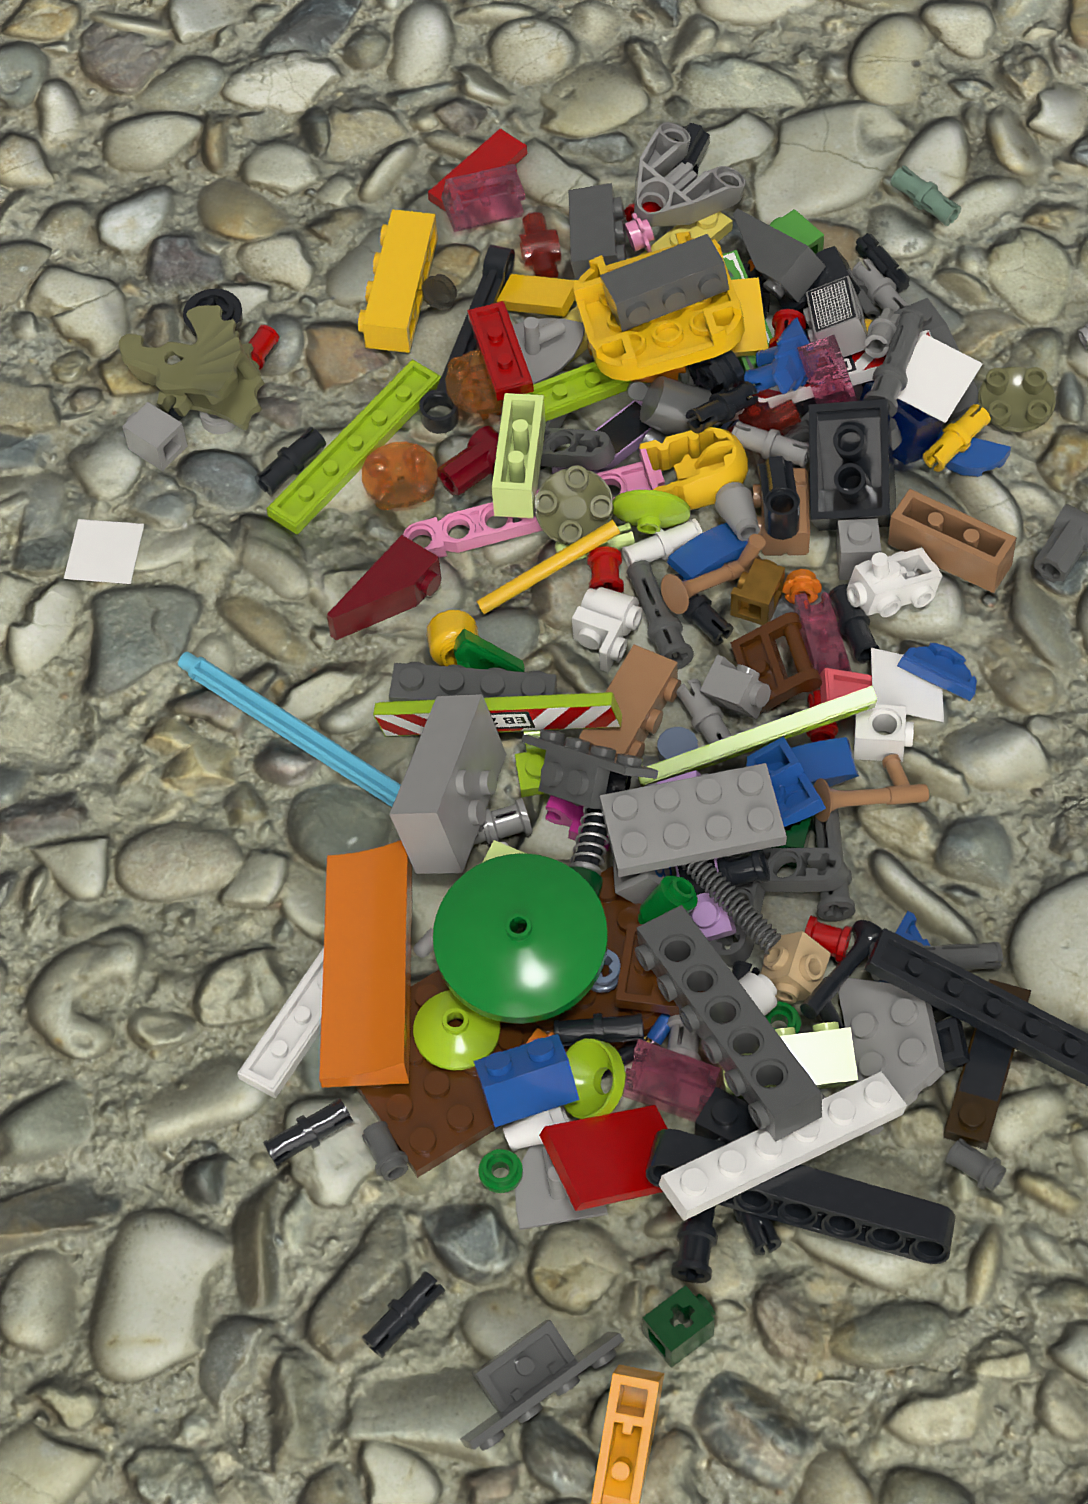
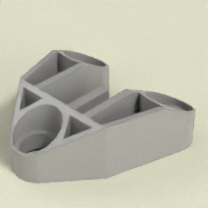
M664 122L656 129L640 157L637 169L634 213H636L641 221L647 219L650 227L690 225L739 203L746 181L744 177L735 169L726 166H719L712 170L704 171L697 178V174L693 171V165L689 162L686 164L681 162L688 152L690 134L685 128L671 122ZM670 138H675V139L679 140L680 142L674 141V140H672V139H670ZM725 182H730L735 186H731L729 184H726ZM645 202H655L661 207V210L647 212L642 208V204Z

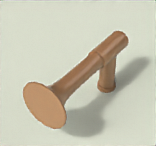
M759 534L750 535L748 543L737 560L696 578L681 581L673 574L665 575L661 582V593L667 607L676 614H683L688 609L689 599L692 596L724 582L738 579L743 571L749 572L755 558L761 560L758 554L766 544L765 539Z
M891 754L882 760V764L887 770L894 786L877 789L836 790L830 788L824 779H817L814 783V788L826 809L815 814L819 821L825 822L830 817L832 811L847 806L924 803L929 799V790L926 784L910 785L900 763L899 755Z

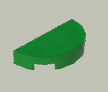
M463 629L455 640L454 655L457 665L474 669L502 668L506 671H525L523 660L466 629Z

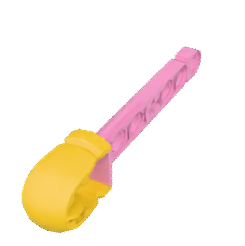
M709 427L701 433H694L690 430L667 436L663 443L657 440L639 444L641 462L596 474L607 485L619 487L621 489L619 494L631 490L662 491L683 499L689 505L690 510L715 504L716 494L722 486L731 482L743 484L748 472V458L742 444L735 435L725 429ZM674 467L678 481L665 485L661 471ZM493 502L449 513L440 521L437 520V517L413 523L405 529L403 535L410 540L419 535L429 536L432 540L425 549L441 558L447 556L446 551L460 553L543 530L536 516L534 518H519V522H515L514 517H506L507 522L503 527L497 529L488 527L486 525L487 520L494 516ZM457 525H464L470 529L469 533L460 539H455L448 535L449 531Z

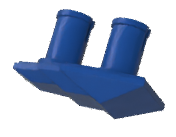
M794 318L776 342L777 346L757 352L756 363L758 368L749 369L745 372L744 381L755 384L758 393L778 386L780 392L786 394L790 390L796 391L800 386H805L818 361V354L813 349L798 318Z

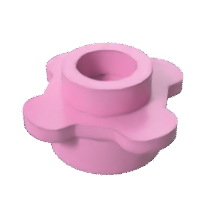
M633 213V220L624 224L631 247L634 252L646 248L647 253L652 252L649 242L654 240V235L647 219L641 221L636 213Z

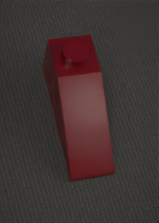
M401 535L326 614L330 636L335 640H339L418 606L427 595H433L441 584L442 577L439 557L404 535Z

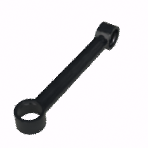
M492 244L489 246L483 263L482 278L469 310L496 303L502 285L505 286L508 278L513 273L515 264L514 249ZM468 313L437 389L429 391L420 400L419 407L422 424L432 433H447L453 430L459 422L457 397L478 347L468 319ZM436 406H446L452 409L449 414L443 417H432L427 414L431 408Z

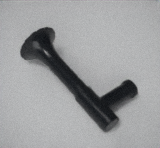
M858 920L853 924L854 945L833 971L819 983L801 1004L800 1010L804 1016L809 1019H815L820 1015L824 1023L838 1022L839 1029L845 1028L831 999L837 994L841 985L858 965L869 956L871 944L876 942L878 935L881 933L882 929L871 921Z

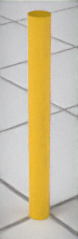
M613 520L607 522L477 600V604L483 614H487L620 534L618 527Z

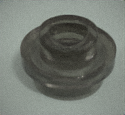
M437 274L436 276H429L423 281V296L431 307L445 311L453 306L454 299L457 297V289L447 276Z

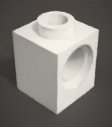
M876 704L875 708L855 715L854 760L882 761L888 755L897 754L901 762H903L904 747H912L914 722H906V706ZM879 731H886V732H889V733H891V734H889V735H882V734H879V733H877V732H879Z

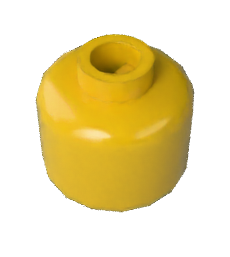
M447 610L437 614L427 625L426 637L429 652L433 661L439 666L457 665L454 645L457 636L463 629L479 636L475 619L467 612Z

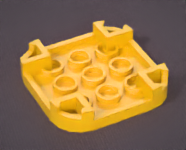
M690 231L675 233L677 245L695 239L691 238ZM713 239L712 242L723 259L721 247L718 244V242L715 239ZM674 246L609 265H605L602 255L589 260L590 268L580 276L579 280H573V291L591 352L600 372L615 380L631 381L643 379L717 357L736 346L745 332L744 317L740 298L737 297L726 265L725 269L730 290L622 332L607 304L600 275Z

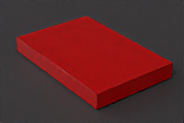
M656 1105L545 1126L539 1134L575 1211L663 1192L661 1188L654 1186L646 1178V1168L654 1136L658 1131L668 1129Z

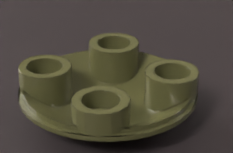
M1024 367L993 368L986 374V379L983 381L978 394L980 409L983 407L987 410L991 418L990 422L998 428L1010 432H1027L1045 424L1054 412L1056 399L1054 390L1047 381L1046 372L1038 367L1029 369Z
M571 466L554 473L542 484L534 500L536 518L542 530L551 539L565 545H571L611 521L614 511L613 496L610 488L599 475L582 466Z

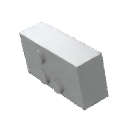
M482 694L436 697L390 811V817L416 874L463 873L479 827L485 822L486 808L491 795H494L496 792L497 779L507 754Z

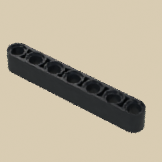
M662 1129L654 1136L646 1168V1178L654 1186L660 1188L659 1182L662 1175L723 1147L727 1143L681 1130ZM801 1164L718 1204L927 1264H941L949 1259L956 1217L950 1208L942 1204Z

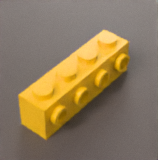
M392 209L388 224L382 225L380 234L382 249L381 252H375L373 259L374 280H369L366 286L365 299L368 304L366 310H360L358 318V331L364 333L366 348L410 353L438 240L435 214Z

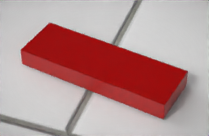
M497 130L428 191V200L456 218L527 155V145L504 130Z
M504 301L467 310L468 319L496 400H503L505 393L527 394L534 392L533 381Z

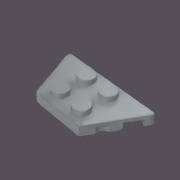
M855 978L846 979L841 985L838 994L845 1028L851 1027L858 1075L856 1083L882 1071L908 1107L917 1099L922 1089L930 1087L945 1073L932 1006L891 983ZM882 1125L868 1131V1133L872 1136L879 1134L884 1127Z

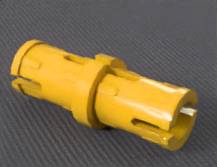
M973 404L959 420L948 424L942 432L944 433L923 453V460L929 468H932L938 462L934 467V471H942L959 452H964L971 446L972 438L991 421L990 415L985 408L982 407L975 414L979 409V405Z

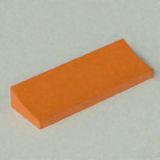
M401 840L370 850L327 855L319 1073L322 1088L409 1084L412 864Z

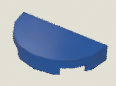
M939 429V432H938V435H937V438H936L935 442H936V441L942 436V434L944 433V432H942V431H943L942 429ZM973 437L970 442L971 446L966 451L959 452L945 467L960 475L982 476V473L1002 467L1010 456L1011 447Z
M930 643L929 646L911 647L897 665V667L968 701H971L975 695L976 677H972L970 670L964 664L966 659L950 647L938 643Z

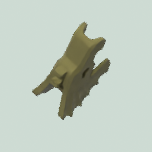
M197 306L187 311L186 315L197 335V342L193 345L171 341L161 347L153 348L143 346L144 338L141 335L126 334L121 337L118 344L123 362L139 381L159 388L157 405L162 411L168 413L170 407L174 405L173 409L179 416L185 417L190 409L216 415L242 430H247L251 416L262 410L257 399V392L265 383L261 378L259 365L251 357L253 346L250 343L241 344L240 334L238 331H235L236 322L233 319L228 321L222 320V308L220 306ZM173 355L181 360L172 365L167 364L168 358Z

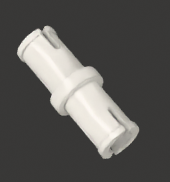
M693 518L666 531L661 529L660 532H656L653 536L635 544L622 547V554L628 567L640 560H646L649 563L660 558L668 560V556L703 532L698 521Z

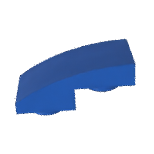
M724 523L682 545L668 556L667 563L683 579L690 580L721 568L727 562L737 560L748 541L739 540L729 525Z
M847 737L817 741L791 748L813 786L816 780L820 778L824 779L828 786L831 787L859 777Z

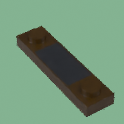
M989 979L988 982L1029 1002L1031 990ZM975 1028L968 1049L971 1062L965 1063L963 1066L943 1138L953 1141H959L961 1138L970 1146L987 1150L1015 1048Z

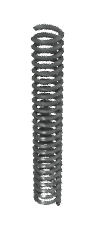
M708 860L689 863L687 867V864L680 865L683 870H687V874L691 875L692 879H696V883L700 884L702 889H705V893H709L710 898H714V902L718 903L719 907H723V911L727 912L733 921H737V926H741V929L746 931V935L750 936L751 940H755V944L760 945V949L764 950L766 955H770L768 949L781 939V933H777V929H772V924H767V919H763V914H758V910H753L754 905H749V900H744V896H740V891H735V886H731L730 881L726 882V877H722V872H717L716 867L712 868L713 863H708Z

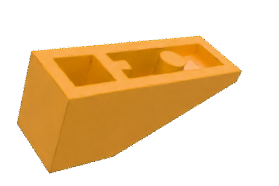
M620 1364L613 1372L591 1504H640L665 1373Z

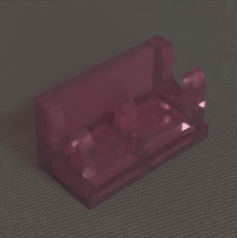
M515 164L446 179L441 196L454 232L522 217L524 211L521 201L526 199Z
M835 335L797 348L817 404L857 401Z
M823 592L821 595L822 601L816 605H810L806 593L795 595L794 612L800 617L802 623L800 632L813 668L817 669L819 674L824 668L852 672L841 633L837 626L838 623L832 608L830 595L827 592Z
M638 1039L634 1048L631 1069H626L623 1097L648 1106L656 1105L659 1110L695 1122L716 1087L721 1089V1068Z

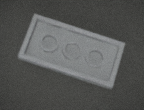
M766 763L600 795V806L618 877L786 845L787 836Z

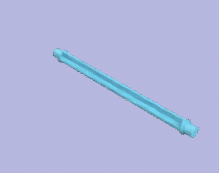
M188 651L182 654L178 661V666L188 672L190 678L196 680L389 806H393L401 784L224 672L205 658L196 657Z

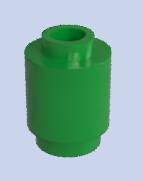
M671 875L664 877L640 905V913L638 914L639 924H645L681 905L690 914L698 903L693 885L682 877Z

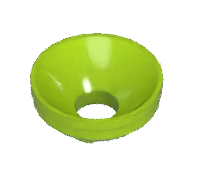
M598 1039L577 1041L568 1049L566 1054L580 1100L563 1106L568 1113L578 1119L609 1114L618 1105L624 1094L626 1072L622 1058L618 1051L609 1043ZM609 1069L613 1076V1083L609 1092L605 1094L601 1088V1079L604 1072Z

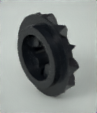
M207 289L198 292L187 301L183 309L185 327L191 330L193 336L197 335L186 313L197 306L218 305L222 308V320L228 321L233 319L236 324L243 320L240 300L233 293L223 289Z

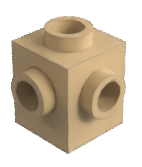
M803 931L781 935V939L768 949L770 955L765 954L760 974L769 978L776 987L777 994L775 997L777 1000L793 1004L797 1001L806 1000L823 980L831 953Z

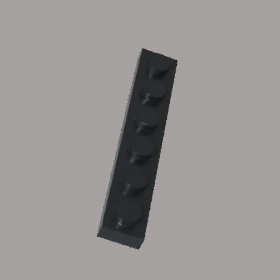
M886 928L878 935L864 970L1088 1086V1034Z

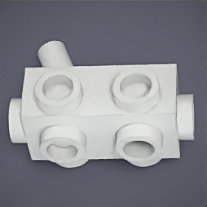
M922 547L907 552L900 551L889 557L885 553L878 552L872 556L871 560L864 561L854 567L847 586V597L852 606H861L867 616L879 613L882 617H889L895 614L901 606L913 603L916 608L929 604L935 597L942 574L938 566L929 558Z

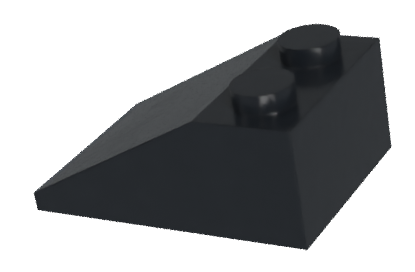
M888 399L809 404L811 521L818 531L837 530L838 520L878 518L879 527H889L891 515L896 509V484Z

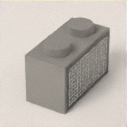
M849 275L806 292L809 307L803 309L810 328L808 336L815 352L822 350L827 363H831L867 348V346H864V342L868 337V331L862 305Z

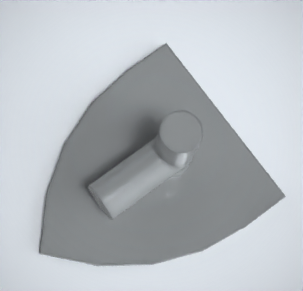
M527 317L524 322L513 325L533 384L552 377L573 359L582 344L585 332L583 323L560 318L537 319L535 317Z
M544 1144L529 1147L522 1161V1180L515 1188L516 1212L520 1230L608 1215L606 1205L575 1211Z

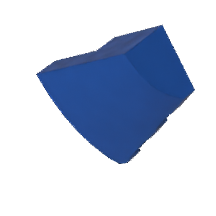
M784 736L747 756L746 767L767 764L784 827L826 809Z

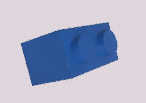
M558 1034L538 1038L530 1043L503 1052H495L474 1061L483 1095L495 1127L580 1100L569 1059Z

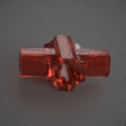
M528 213L522 218L524 234L519 235L523 264L525 267L532 266L535 276L558 278L559 271L556 261H561V249L557 229L548 230L545 216L542 213Z
M792 399L773 408L770 407L768 402H757L755 405L745 408L738 415L739 421L743 424L766 431L771 429L779 430L781 436H784L783 430L802 422ZM734 426L725 430L732 433Z

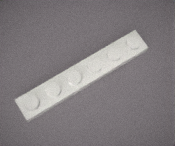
M881 1071L822 1099V1117L775 1142L766 1128L758 1129L662 1175L659 1186L684 1221L903 1115L907 1104Z

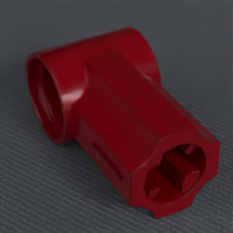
M488 425L478 429L470 438L467 448L437 468L438 477L442 481L444 488L452 496H459L489 474L494 475L499 433L492 426Z

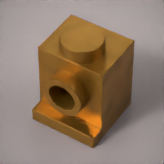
M755 558L750 571H743L737 588L733 587L730 615L760 625L770 622L783 594L782 586L785 582V567L779 566L771 560Z

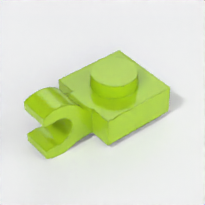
M540 730L523 731V734L540 736ZM524 743L526 752L515 754L521 797L547 794L538 791L546 750Z

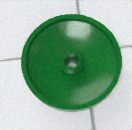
M508 854L489 859L474 866L451 886L444 896L435 917L433 947L443 980L451 992L464 1005L476 1013L493 1020L508 1023H531L549 1019L568 1010L578 1003L593 987L603 969L607 955V922L604 909L596 892L574 869L560 861L542 855ZM520 928L526 929L522 933H514Z

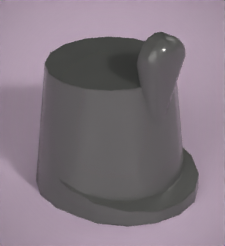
M658 376L650 387L637 380L632 381L627 387V394L630 398L642 401L640 410L641 422L666 436L690 431L691 429L688 427L687 421L696 418V416L687 419L685 417L686 412L708 402L712 395L709 390L699 386L696 387L664 376Z

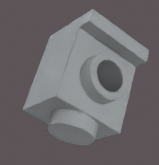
M717 655L700 692L720 707L757 719L762 707L767 704L770 698L771 690L769 685L758 680L760 674L755 670L741 664L735 667L725 657Z

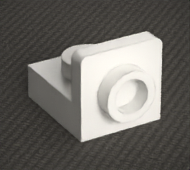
M578 606L572 617L573 640L578 641L586 648L600 649V670L608 673L614 661H621L627 647V639L623 638V621Z

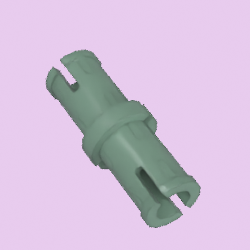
M903 165L901 168H898L892 176L891 186L908 196L916 208L919 210L925 209L945 226H949L950 223L952 224L961 212L960 205L938 191V186L932 181L926 182L924 179H921L907 166Z

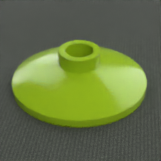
M631 490L617 495L612 501L613 514L625 523L629 522L630 525L637 527L640 532L646 534H655L660 532L661 529L681 525L687 522L690 517V507L683 499L662 491Z
M451 990L433 996L423 1004L414 1020L413 1035L417 1049L428 1062L446 1070H465L474 1067L475 1060L492 1054L500 1037V1021L476 1013L464 1005ZM454 1019L463 1020L462 1025L459 1027H451L448 1025V1022Z

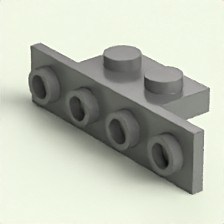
M541 729L540 736L523 734L522 737L523 743L546 750L538 791L587 808L601 809L600 795L606 794L610 771L627 776L657 779L658 770L643 766V758L622 753H618V756L615 757L616 749L592 745L591 749H589L590 741L573 737H566L564 741L565 733Z
M545 1320L472 1373L497 1412L460 1438L461 1442L465 1447L473 1450L480 1447L484 1451L492 1447L505 1436L502 1429L516 1419L519 1423H523L535 1416L543 1408L540 1403L553 1392L560 1396L572 1389L580 1382L577 1376L590 1365L597 1369L609 1362L617 1355L614 1348L625 1340L620 1333L608 1331L574 1356L552 1321Z

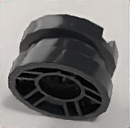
M732 350L717 357L688 365L689 373L695 386L709 390L712 395L719 391L727 392L744 382V370Z

